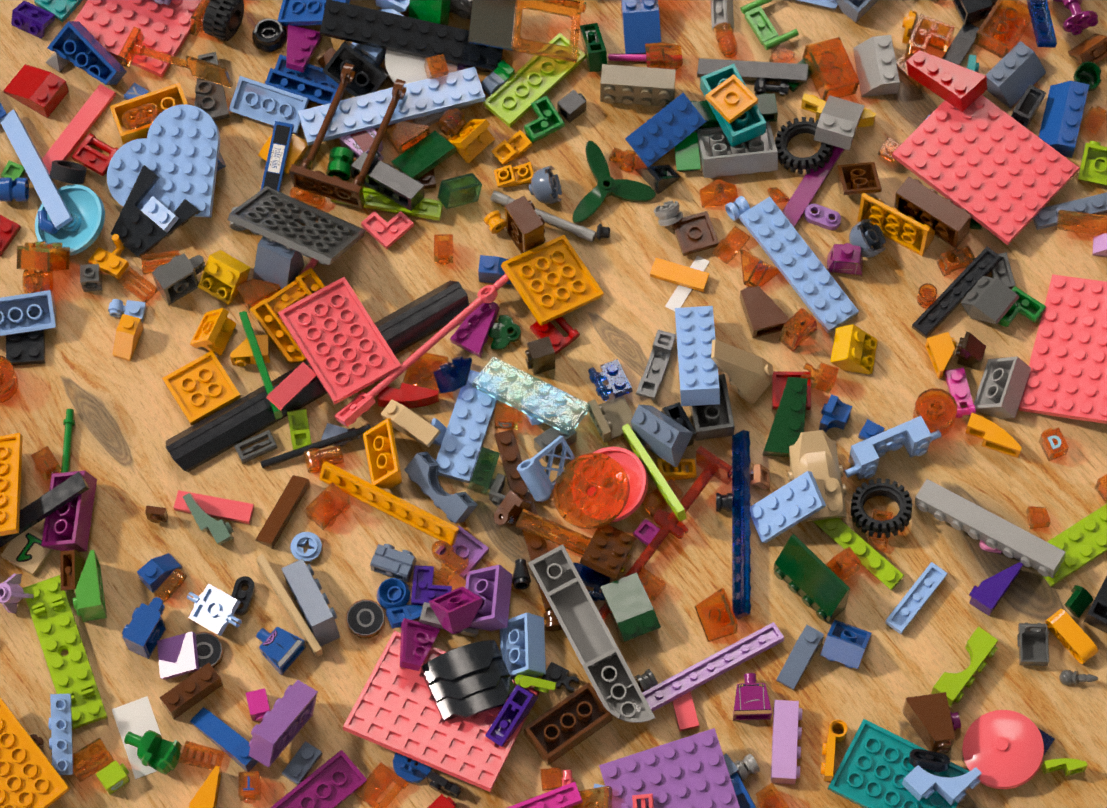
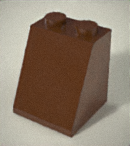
M946 692L907 697L903 706V714L929 751L943 754L948 753L955 741V734Z

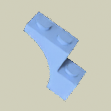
M918 765L903 779L902 785L918 801L923 797L925 799L929 798L936 790L952 805L955 801L959 803L966 796L965 792L969 788L974 789L980 783L979 778L982 772L975 767L970 772L958 777H940L926 772Z

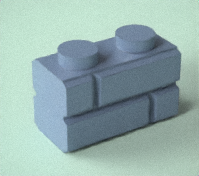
M378 544L370 567L371 571L409 582L414 565L416 564V558L408 550H402L401 552L395 550V547L390 544H384V546Z

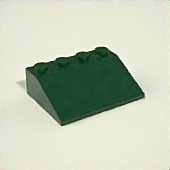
M794 534L791 535L774 563V574L778 579L784 580L793 593H798L802 597L803 603L808 607L811 606L822 621L825 620L830 623L846 609L850 588Z

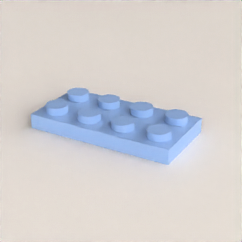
M240 76L228 111L274 126L275 121L290 123L294 125L293 133L298 134L301 126L298 111L307 108L309 99Z
M807 471L749 507L748 511L761 542L767 543L826 507V504L813 473Z

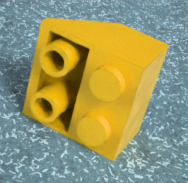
M219 250L209 255L198 288L229 305L246 283L251 267Z
M854 324L836 328L830 363L845 371L870 375L873 373L878 340Z

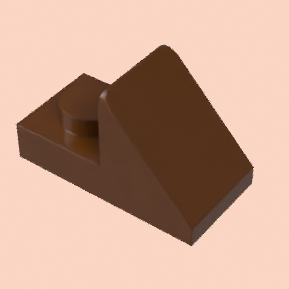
M78 550L60 551L61 591L75 590L77 587L80 571H83L86 563Z

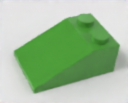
M94 550L89 552L75 589L76 597L73 598L74 609H76L77 615L81 616L83 622L107 618L101 567Z

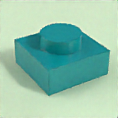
M969 55L967 68L978 72L979 63H976L977 55Z

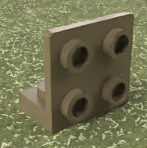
M619 396L599 405L595 399L588 402V412L604 443L622 436V426L627 423L632 429L631 420L633 414L624 396Z

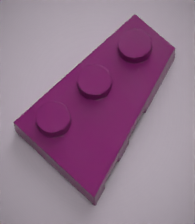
M288 25L286 68L304 73L322 39V35H319L320 32Z
M495 302L481 304L450 338L451 342L481 358L483 346L489 338V330L493 327L500 309L498 304Z
M404 618L401 623L400 667L419 671L441 628Z

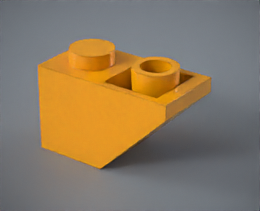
M268 334L255 335L265 364L270 363V341ZM246 338L230 354L232 365L239 367L246 366L247 364L256 365Z

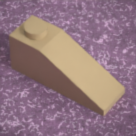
M391 400L380 414L385 420L391 418L394 429L428 447L441 433L433 425L394 400Z

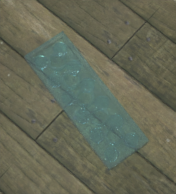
M494 356L472 382V387L569 436L590 410L589 403Z

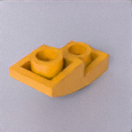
M531 162L516 167L508 165L494 170L498 188L530 183L534 174Z

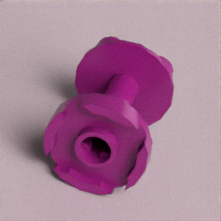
M1053 0L1063 2L1065 8L1071 11L1072 16L1063 23L1064 31L1072 32V35H1079L1084 29L1098 24L1096 12H1082L1080 6L1082 0Z

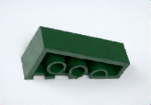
M788 377L763 455L790 457L789 446L794 445L800 433L804 432L808 378Z

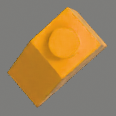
M122 314L115 334L112 354L114 357L131 361L144 329L140 318Z
M949 332L929 337L925 344L938 379L943 377L956 349V342L953 337H950Z

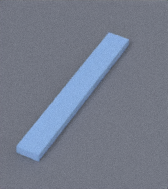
M13 109L0 119V123L52 223L59 230L72 221L73 218L18 113Z

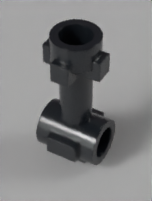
M759 78L754 83L755 95L766 92H779L780 96L788 95L789 84H785V82H781L780 85L767 84L766 79Z

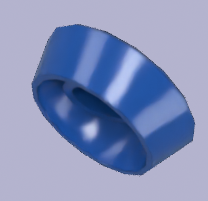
M390 578L380 584L376 597L381 607L387 610L406 605L410 599L411 592L409 586L404 581Z

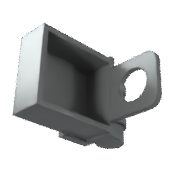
M1028 622L1018 624L1017 646L1019 647V665L1048 666L1049 632H1047V624H1030Z

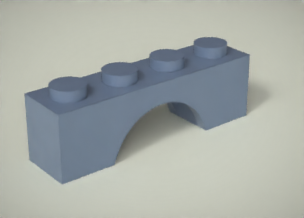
M428 452L417 453L404 469L408 477L421 487V491L434 501V505L444 511L446 517L451 522H465L477 507V503L466 492L447 493L438 481L439 464Z

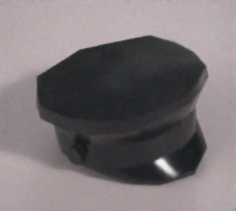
M269 18L258 22L252 33V39L256 47L269 53L280 49L287 37L286 29L279 21Z

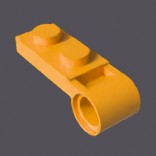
M840 719L831 722L827 742L822 744V755H825V763L821 762L820 774L824 775L825 782H831L833 779L835 743L842 742L845 739L848 729L847 724ZM840 728L843 733L835 734L833 729Z

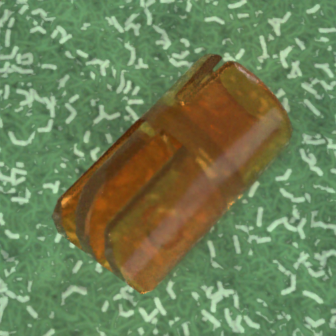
M723 22L717 24L714 27V33L721 53L727 58L735 57L738 47L730 23Z

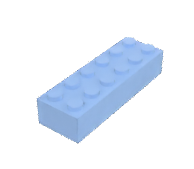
M713 306L675 308L681 406L720 404L718 366L711 358L712 340H715Z

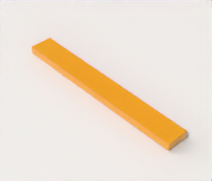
M327 461L322 464L319 480L450 546L455 544L459 532L458 527Z

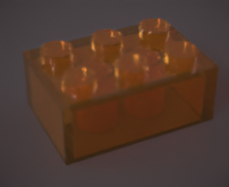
M998 0L977 31L974 44L1003 58L1016 46L1032 22L1035 8L1019 0Z
M840 37L806 45L802 58L808 64L810 76L821 100L827 101L829 95L841 98L856 94L860 81Z

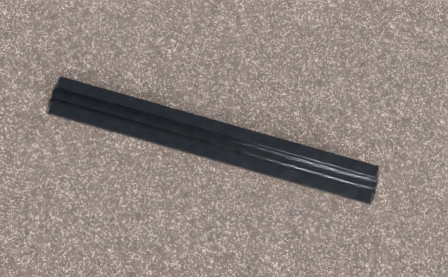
M450 280L374 324L394 355L446 326L469 306L468 294L463 290L458 281ZM308 361L304 362L310 369H312ZM296 368L271 381L273 388L275 389ZM316 376L282 409V418L275 419L270 402L266 398V390L262 386L166 440V449L173 460L184 471L190 472L234 447V445L241 443L288 416L287 411L301 409L327 394Z

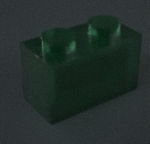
M473 173L442 180L437 198L446 209L477 202L482 183Z
M484 447L481 448L467 487L468 489L486 495L500 455L499 452Z

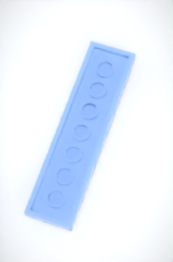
M768 197L739 216L741 222L827 333L858 314L859 310L771 197Z

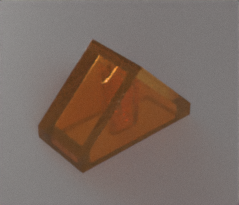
M720 179L699 190L702 208L726 205L730 202H735L736 198H738L736 185Z

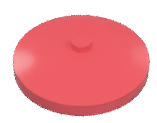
M621 447L599 449L587 456L575 472L572 483L575 503L586 516L595 521L612 523L623 520L633 514L645 499L648 490V474L642 461L631 451Z
M996 710L980 716L971 724L964 736L962 752L967 769L971 771L976 767L982 772L979 778L980 783L995 789H1012L1027 783L1039 771L1044 758V743L1039 729L1028 717L1011 710Z

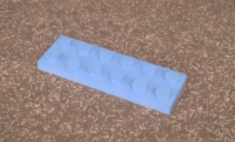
M467 369L436 458V462L439 464L438 475L470 484L504 379Z

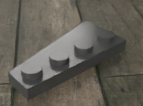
M216 52L198 55L194 106L204 110L214 121L230 118Z

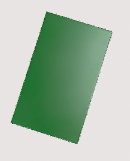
M692 133L674 147L677 171L701 170L697 133Z

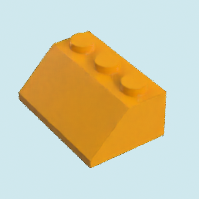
M387 418L364 432L363 438L372 484L379 488L391 489L402 482L391 418Z

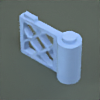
M560 435L534 457L520 463L517 471L535 501L544 502L550 498V494L556 486L567 477L569 479L574 477L579 463L564 437ZM561 443L563 447L562 454H554L556 446ZM545 455L549 456L547 467L542 466L539 461ZM554 457L561 458L558 469L551 468ZM565 459H570L573 464L568 470L563 469ZM551 470L558 471L557 478L553 482L549 479Z

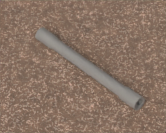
M494 190L490 200L505 206L515 199ZM537 208L534 210L537 215L540 214L544 221L551 225L569 231L591 242L595 239L596 231L576 225Z

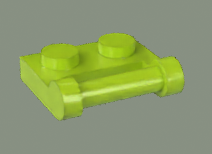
M517 675L515 677V684L523 688L532 685L535 686L534 690L548 693L549 689L555 690L556 682L526 675Z

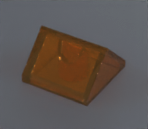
M721 588L694 606L708 642L737 633L738 623L724 588Z

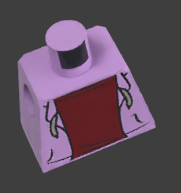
M374 128L342 136L340 138L341 147L352 150L354 158L357 160L363 152H369L377 132ZM382 141L375 155L380 161L384 158L380 153L383 150Z

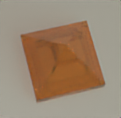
M778 187L767 190L769 197L772 198L775 204L790 200Z

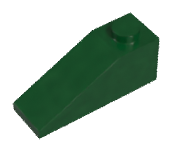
M598 23L579 25L589 71L600 72L602 71V64H607V51Z

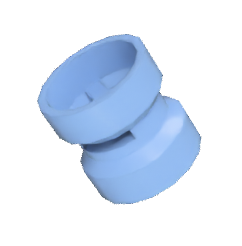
M743 196L736 198L735 202L725 205V210L733 221L739 219L742 213L750 209L747 200Z

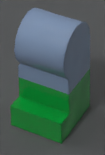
M502 60L498 67L482 81L481 86L483 90L489 95L493 94L515 74V70Z

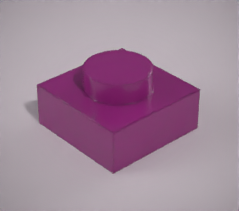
M644 519L634 531L633 536L649 547L661 533V530L647 519Z

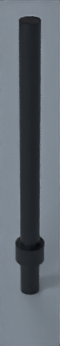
M368 424L357 429L353 427L348 429V432L260 461L261 466L266 468L348 439H357L358 436L371 429V425Z

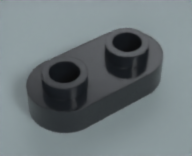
M243 576L235 582L231 596L239 600L240 604H243L241 609H236L235 615L241 616L249 611L255 591L254 582L250 577ZM244 586H248V587H249L248 590H245V591L242 590V588H243Z
M913 749L910 751L908 761L913 767L919 765L924 769L943 772L949 768L950 758L939 752Z

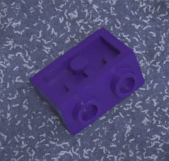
M24 0L12 10L11 24L36 37L43 38L45 28L55 20V14Z

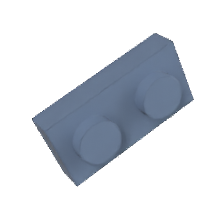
M305 741L284 769L282 775L294 784L299 785L321 757L322 752Z

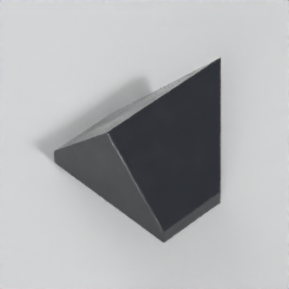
M669 164L635 169L657 194L664 191L680 178Z

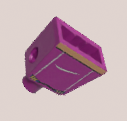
M850 243L844 245L834 244L827 256V271L830 274L862 277L863 257L861 247Z
M755 673L744 674V683L737 684L733 721L771 720L772 710L766 684L756 683Z

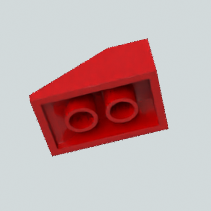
M25 64L3 92L48 118L68 94L69 89L66 80L54 73Z

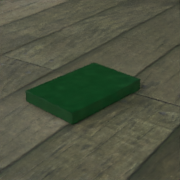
M434 130L391 162L400 172H404L412 179L418 180L456 153L457 150L454 145Z

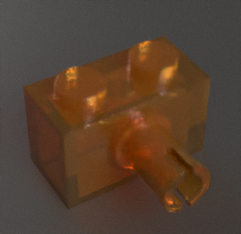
M332 482L305 508L306 514L324 530L327 526L331 527L335 523L336 518L349 509L351 504L350 498Z

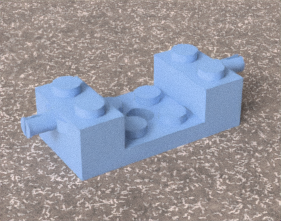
M922 416L914 418L852 445L848 460L852 467L844 470L847 478L856 474L859 480L862 478L869 479L875 475L879 458L884 456L885 452L890 450L896 451L904 445L910 457L915 455L917 457L922 456L927 452L929 444L933 440L942 437L941 432L937 430L930 433Z

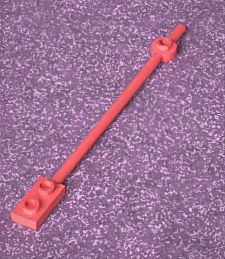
M504 274L493 285L481 288L476 300L401 364V367L390 373L367 394L361 392L335 415L337 421L347 427L353 424L359 416L367 412L376 403L373 399L474 310L483 303L495 301L498 295L497 290L510 280L508 276Z

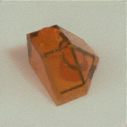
M665 42L645 44L646 67L675 69L677 71L683 65L680 45Z

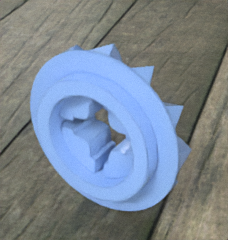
M311 532L299 533L291 542V553L295 559L311 562L313 559L318 558L322 551L321 540L316 534ZM309 542V546L311 549H308L307 552L304 554L302 546H305L306 543Z

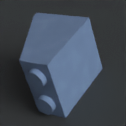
M263 236L257 246L253 280L280 291L296 279L304 266L302 254L296 250L287 249L278 242H271L267 237Z

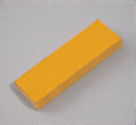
M655 258L650 277L704 292L709 279V273Z

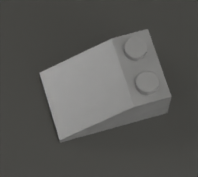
M829 95L819 118L814 140L850 150L865 105Z

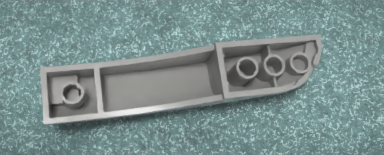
M562 544L530 561L528 564L604 707L615 717L627 722L641 723L654 719L655 716L564 545Z

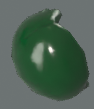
M1083 62L1074 72V81L1089 84L1088 92L1093 91L1102 81L1100 78L1101 69L1093 62Z

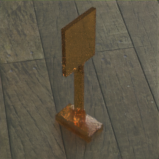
M133 27L118 55L119 58L124 59L121 64L125 67L130 66L136 54L140 56L145 55L179 67L188 68L192 76L229 88L233 86L226 67L188 55L185 58L186 60L145 47V45H142L144 40L143 33L138 27Z

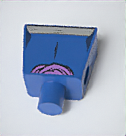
M276 627L271 633L262 628L256 635V638L263 642L259 647L261 654L280 675L284 674L306 648L303 639L280 627Z

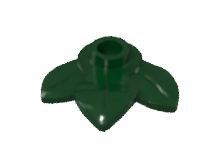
M500 315L498 322H494L493 327L490 328L488 335L494 338L491 343V349H504L510 342H516L520 339L521 328L514 324L510 316Z

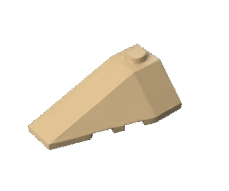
M716 339L712 340V360L722 373L726 372L728 374L731 385L738 387V394L750 404L755 403L772 383L773 365L762 357Z

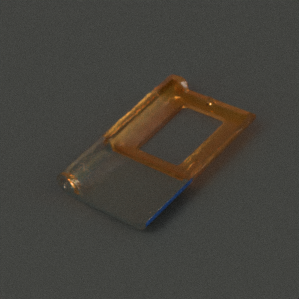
M472 0L468 42L576 63L581 13H584L586 10V2L584 0ZM523 9L570 17L569 46L565 47L523 39L520 36Z

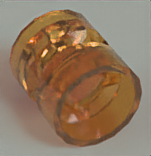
M24 269V293L53 291L52 269H40L39 272L36 269Z

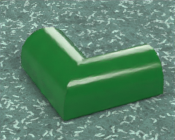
M547 95L531 103V107L538 116V119L524 125V130L532 143L565 127L564 121Z
M1014 286L1012 291L1018 294L1019 298L998 324L1008 327L1018 313L1037 323L1042 317L1046 306Z

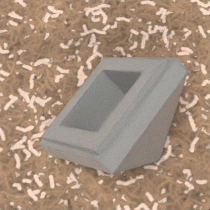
M54 52L46 61V64L61 72L70 61Z

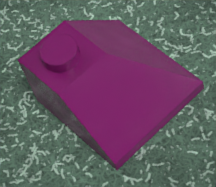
M462 586L430 600L429 604L442 627L452 634L462 632L463 629L470 627L483 601L481 597Z

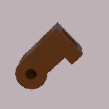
M510 490L494 514L495 523L504 527H512L521 510H528L532 503L521 493Z

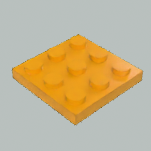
M212 350L162 378L190 425L197 423L241 398L240 393Z

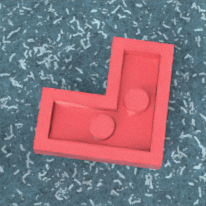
M374 211L361 222V226L383 247L388 249L414 227V223L401 211L388 223Z

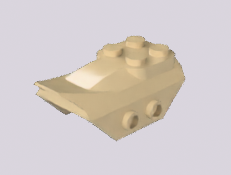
M824 430L800 433L796 443L789 446L790 471H788V481L791 482L803 473L811 471L826 504V507L801 522L847 517L844 501L846 486L841 482L843 467L838 462L836 442L831 440Z

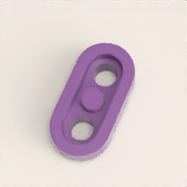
M810 204L805 209V219L811 224L828 230H835L840 226L841 216L834 210L818 204Z

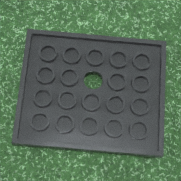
M267 186L232 211L228 217V221L233 222L235 226L249 229L253 234L267 237L271 242H278L284 245L285 248L296 250L303 256L312 257L324 265H331L362 239L366 232L363 228Z

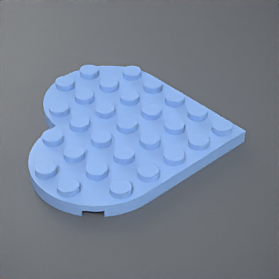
M187 104L172 106L160 113L151 124L147 138L132 140L124 144L111 158L107 170V184L113 198L124 207L139 173L145 165L160 178L136 206L141 210L153 196L174 213L183 200L186 199L201 211L193 217L211 218L220 150V133L212 117L201 108Z

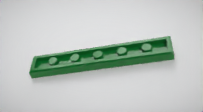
M246 311L239 312L241 323L268 396L274 388ZM270 402L275 419L282 418V410L280 411Z

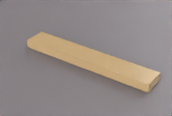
M261 554L257 557L258 566L315 657H321L323 655L321 646L266 558Z

